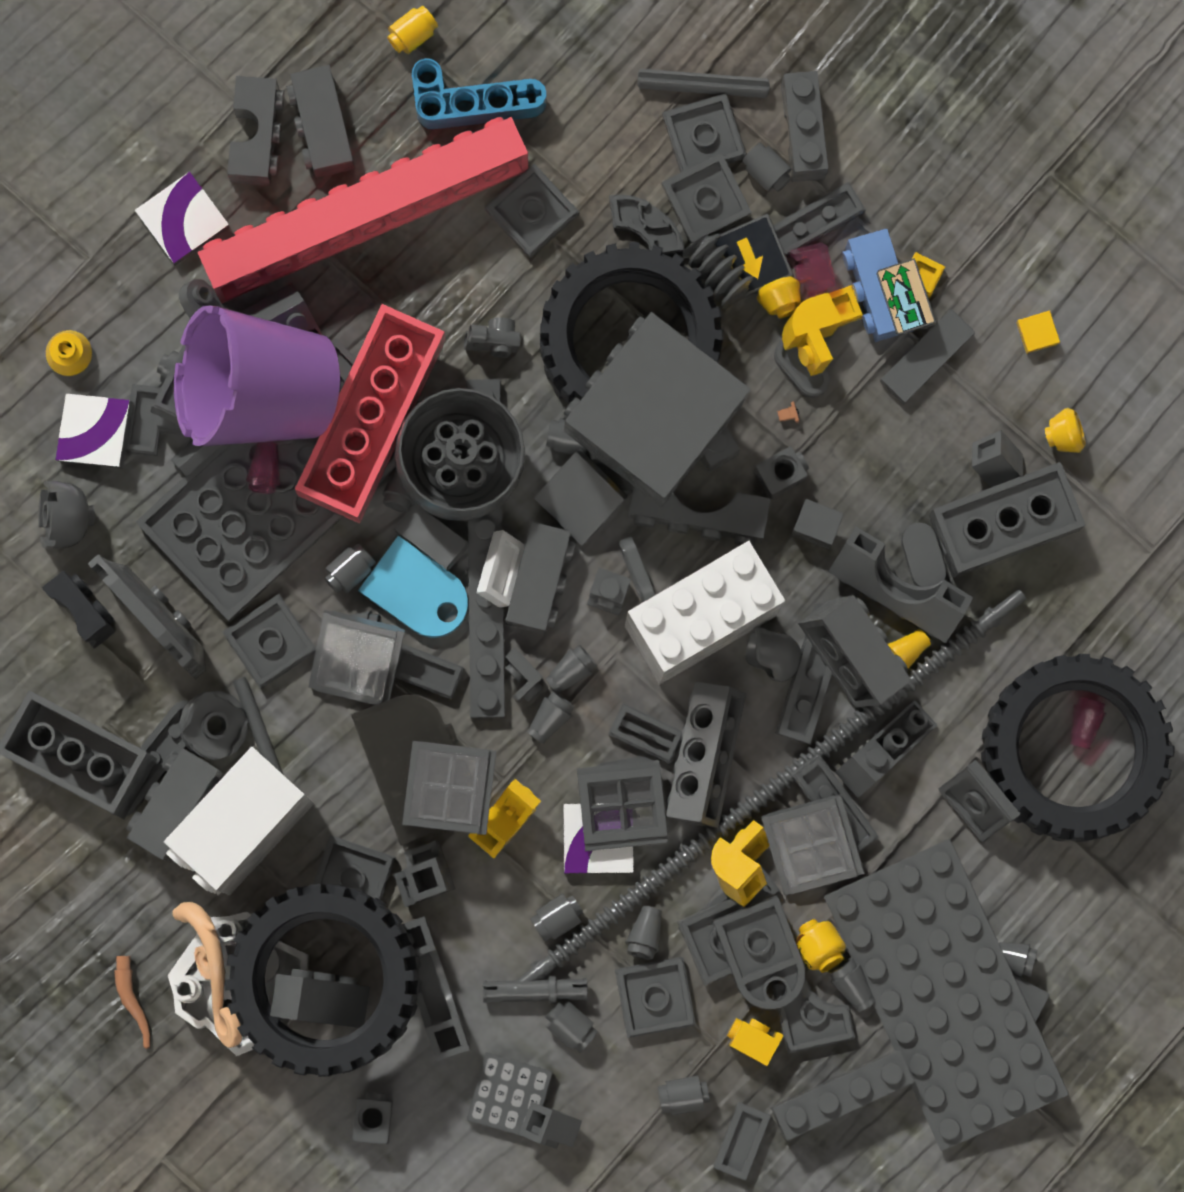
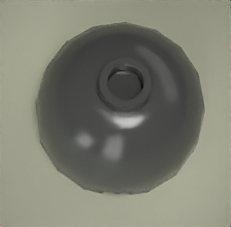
M44 481L43 484L48 490L41 489L38 524L39 527L46 528V537H40V542L45 549L70 548L84 538L88 526L94 525V506L88 505L86 495L74 484L61 481Z

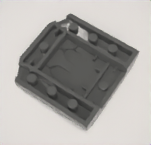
M97 555L88 563L136 618L195 680L206 671L205 649L187 630L192 624L179 610L174 614L168 610L164 604L169 599L156 585L149 589L128 565L109 561L100 555Z

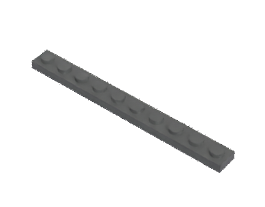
M500 379L466 380V389L488 394L501 403ZM467 427L468 435L473 438L479 435L478 431ZM487 447L479 450V455L482 459L488 460L493 456L492 451ZM473 469L469 471V476L467 477L471 482H477L480 480L481 475L478 470ZM502 505L482 517L468 520L471 719L505 718L503 607H497L476 593L493 532L502 530Z

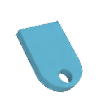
M397 536L358 590L359 593L421 636L429 638H439L454 632L464 621L468 610V597L461 581L400 536ZM452 604L457 608L458 614L455 620L443 622L439 619L438 610L442 605Z

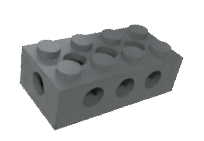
M1061 462L934 508L928 515L953 578L1079 532L1086 526ZM1031 502L1041 503L1045 508V515L1035 514L1031 508ZM1002 513L1010 515L1014 521V526H1004L1000 522L999 515ZM969 525L979 527L982 532V539L972 538L968 534L967 527Z

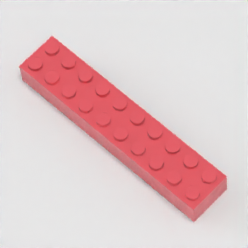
M502 117L492 119L484 125L485 128L475 133H472V131L462 132L453 138L454 142L441 147L440 144L432 145L423 150V155L412 160L409 157L402 158L391 165V169L380 174L378 171L367 173L359 179V183L349 187L346 184L337 186L328 192L329 196L316 200V198L307 199L297 205L298 209L287 214L284 211L274 213L266 218V223L257 227L247 225L235 231L234 237L224 241L219 238L206 243L203 246V250L198 252V255L220 302H227L524 173L528 169V152L512 117L505 120Z

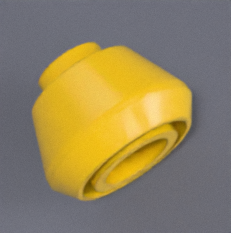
M792 276L772 281L759 289L757 301L770 315H777L779 319L788 317L794 313L796 306L801 303L800 282Z
M66 330L57 333L50 339L46 347V360L52 370L60 375H77L88 367L92 359L90 342L83 334L77 331Z
M1065 408L1049 420L1050 427L1045 428V434L1050 447L1056 446L1059 452L1079 453L1086 446V440L1080 418L1075 410Z

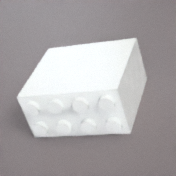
M747 541L628 611L625 628L660 685L749 633L756 626L759 627L776 617L785 599L750 541Z
M251 747L166 838L164 843L170 847L166 854L180 867L187 868L192 872L196 871L192 878L206 891L217 895L221 892L231 895L315 803L257 750Z

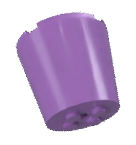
M203 306L193 314L180 341L182 345H186L182 363H176L174 374V401L177 420L184 437H191L193 445L218 446L317 438L326 431L336 410L340 388L339 361L335 347L329 338L218 306Z

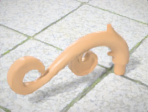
M183 902L173 910V917L178 921L191 924L203 944L195 948L194 956L201 976L204 979L211 980L212 1009L217 1036L223 1045L228 1048L238 1046L242 1041V1035L237 1027L241 1026L236 1014L231 1015L229 1007L223 1008L225 968L217 931L210 916L200 905L193 902Z

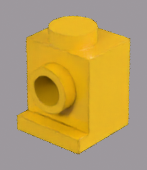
M736 1018L727 1033V1037L731 1038L728 1046L768 1066L784 1035L779 1032H775L773 1036L768 1035L767 1033L770 1028L753 1018L749 1024Z

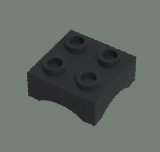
M63 570L42 587L51 599H54L59 606L70 610L77 625V632L94 649L116 632L110 625L115 619L98 600L92 603L89 597L94 593L77 574L71 577Z

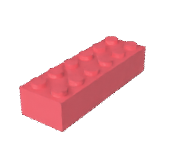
M384 304L381 305L338 396L332 421L326 431L319 436L295 487L299 497L359 524L361 523L395 450L396 439L402 423L415 407L446 341L444 331Z

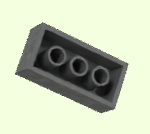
M30 690L0 741V755L123 820L157 761L156 757Z

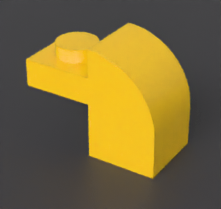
M829 292L803 301L786 322L782 333L784 349L798 348L799 359L807 367L810 376L823 373L833 360L824 338L832 336L842 323Z
M514 779L497 802L489 809L486 835L470 833L468 837L492 858H495L536 811L541 800L529 788Z
M754 820L746 829H742L737 833L731 844L720 837L711 855L712 866L721 889L727 896L743 907L767 884L761 865L755 861L770 845L764 827Z

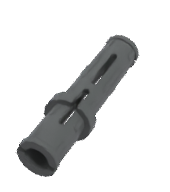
M549 976V980L483 981V1003L549 1001V1004H557V1001L561 1000L588 1001L587 978L556 980V976Z

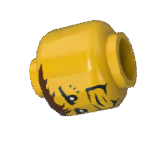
M812 919L798 929L800 935L796 938L795 943L802 960L810 970H819L821 973H825L838 966L844 960L843 954L846 950V944L831 922L822 921L818 923L816 919Z

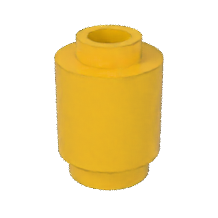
M424 6L418 9L412 8L388 27L390 35L387 39L398 53L404 51L406 54H410L434 35L433 31L438 28V24Z

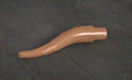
M116 956L117 970H114L117 992L124 1007L138 1023L143 1034L144 1048L149 1049V1026L144 1011L133 992V970H131L130 956Z

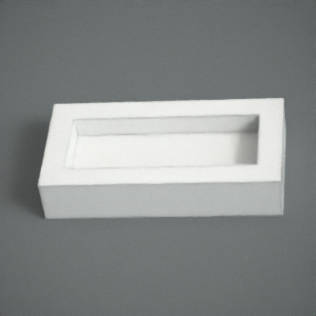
M504 530L493 532L477 594L499 608L509 607L525 544Z

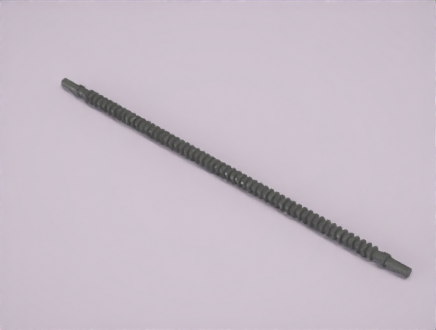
M1018 589L995 608H987L984 611V615L977 622L974 620L970 622L971 627L964 626L962 634L956 632L954 640L949 638L947 640L948 645L941 644L939 652L933 650L931 658L926 656L924 657L925 662L923 664L920 662L916 664L917 669L910 668L909 677L912 681L881 705L862 707V712H854V718L847 717V723L845 725L840 723L839 730L832 729L831 736L824 735L822 743L816 741V747L814 749L809 747V753L806 755L801 753L799 761L792 760L793 765L791 767L786 765L784 767L785 772L781 773L778 771L776 779L769 778L770 783L768 785L761 784L762 789L759 792L754 790L753 797L746 796V802L743 804L738 802L736 810L733 808L729 810L730 815L726 816L723 814V820L719 822L718 828L706 827L707 832L705 834L699 833L698 840L691 839V845L688 847L683 845L681 853L675 851V857L673 859L668 857L667 864L663 865L660 863L658 871L652 869L650 877L643 876L644 881L641 884L636 882L635 889L628 888V894L625 896L620 894L618 902L613 900L610 908L606 906L603 908V914L596 913L597 918L595 920L588 919L589 924L586 927L580 925L581 930L578 933L573 931V937L570 939L565 937L563 945L556 944L557 949L555 951L548 950L549 955L546 958L534 961L531 964L533 968L516 981L546 980L549 977V973L553 971L552 969L556 966L560 968L563 966V960L570 961L571 954L578 955L580 947L586 949V943L588 941L593 943L594 936L598 935L601 937L603 929L610 930L609 925L611 923L617 924L618 917L625 918L626 911L633 912V906L635 904L641 906V900L643 898L648 900L650 898L649 893L651 892L657 893L658 886L665 887V881L668 879L673 881V875L675 873L680 875L681 868L685 867L688 869L690 861L696 863L698 855L705 856L704 851L706 849L712 850V844L717 842L720 837L728 838L730 830L735 832L736 825L740 824L743 826V820L746 818L751 820L753 812L760 813L759 808L761 806L766 808L768 800L775 801L776 794L783 795L784 788L791 789L790 784L794 781L790 775L792 772L816 754H819L822 758L829 759L831 751L837 753L839 745L846 746L845 741L847 739L852 741L854 733L861 734L862 727L869 728L868 723L870 721L876 722L877 715L884 716L885 709L892 710L893 703L900 704V697L907 698L908 691L915 692L916 685L923 686V680L925 678L930 680V674L933 672L938 674L939 667L946 668L948 660L951 662L955 660L954 655L961 656V650L964 648L969 650L971 642L976 644L978 642L977 638L979 636L984 638L986 636L985 632L988 629L1001 625L1002 618L1027 600L1025 595Z

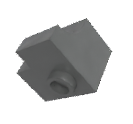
M439 840L404 852L407 868L394 874L405 907L456 889Z

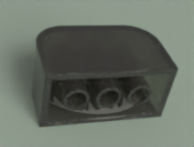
M402 695L351 714L400 846L404 849L448 832L446 830L402 825L413 741L458 746L459 742L452 723L445 725L438 709L427 699L416 695ZM430 756L427 782L447 784L450 758ZM457 759L454 785L468 787L466 779L472 776L467 762L463 759ZM426 789L423 815L443 816L446 791ZM452 792L449 818L465 819L470 807V794Z

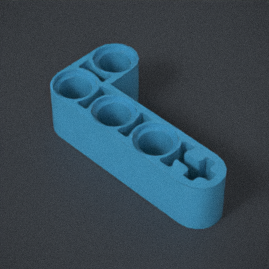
M425 58L415 63L412 69L417 118L419 123L427 129L483 124L498 117H502L503 120L512 117L513 120L533 118L543 113L546 108L545 86L536 79L444 89L442 70L436 61ZM425 72H431L435 74L436 79L432 83L426 84L422 83L419 77ZM533 93L536 102L529 103L527 94ZM517 94L518 106H513V95ZM497 96L503 97L507 101L506 105L501 108H494L489 102L493 97ZM467 100L472 102L474 107L468 112H461L456 108V105L460 101ZM430 104L437 105L441 109L434 116H427L422 111Z

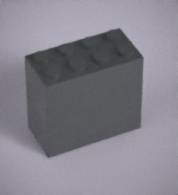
M651 312L646 319L640 316L628 331V342L624 346L620 343L616 345L606 359L608 362L605 371L601 373L597 370L585 385V396L581 401L577 397L574 398L563 414L565 416L563 420L565 421L564 432L662 508L745 403L751 389Z

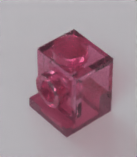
M818 243L789 250L790 257L799 262V265L794 266L796 279L799 280L800 285H804L808 297L827 293V288L836 286L828 246Z

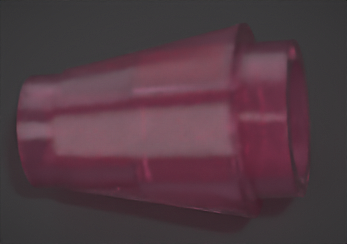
M271 441L257 443V448L246 477L250 491L260 494H272L276 492V486L280 485L278 445Z
M1084 697L1078 698L1077 704H1073L1072 738L1070 744L1086 749L1091 748V744L1107 714L1104 712L1105 703Z

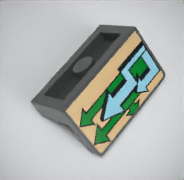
M915 258L877 271L876 275L897 335L920 328L923 330L936 324Z

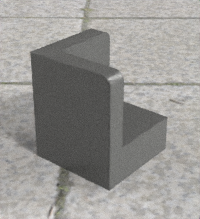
M1000 430L972 443V468L990 487H994L1023 476V454Z
M805 499L791 535L829 550L835 539L843 514Z

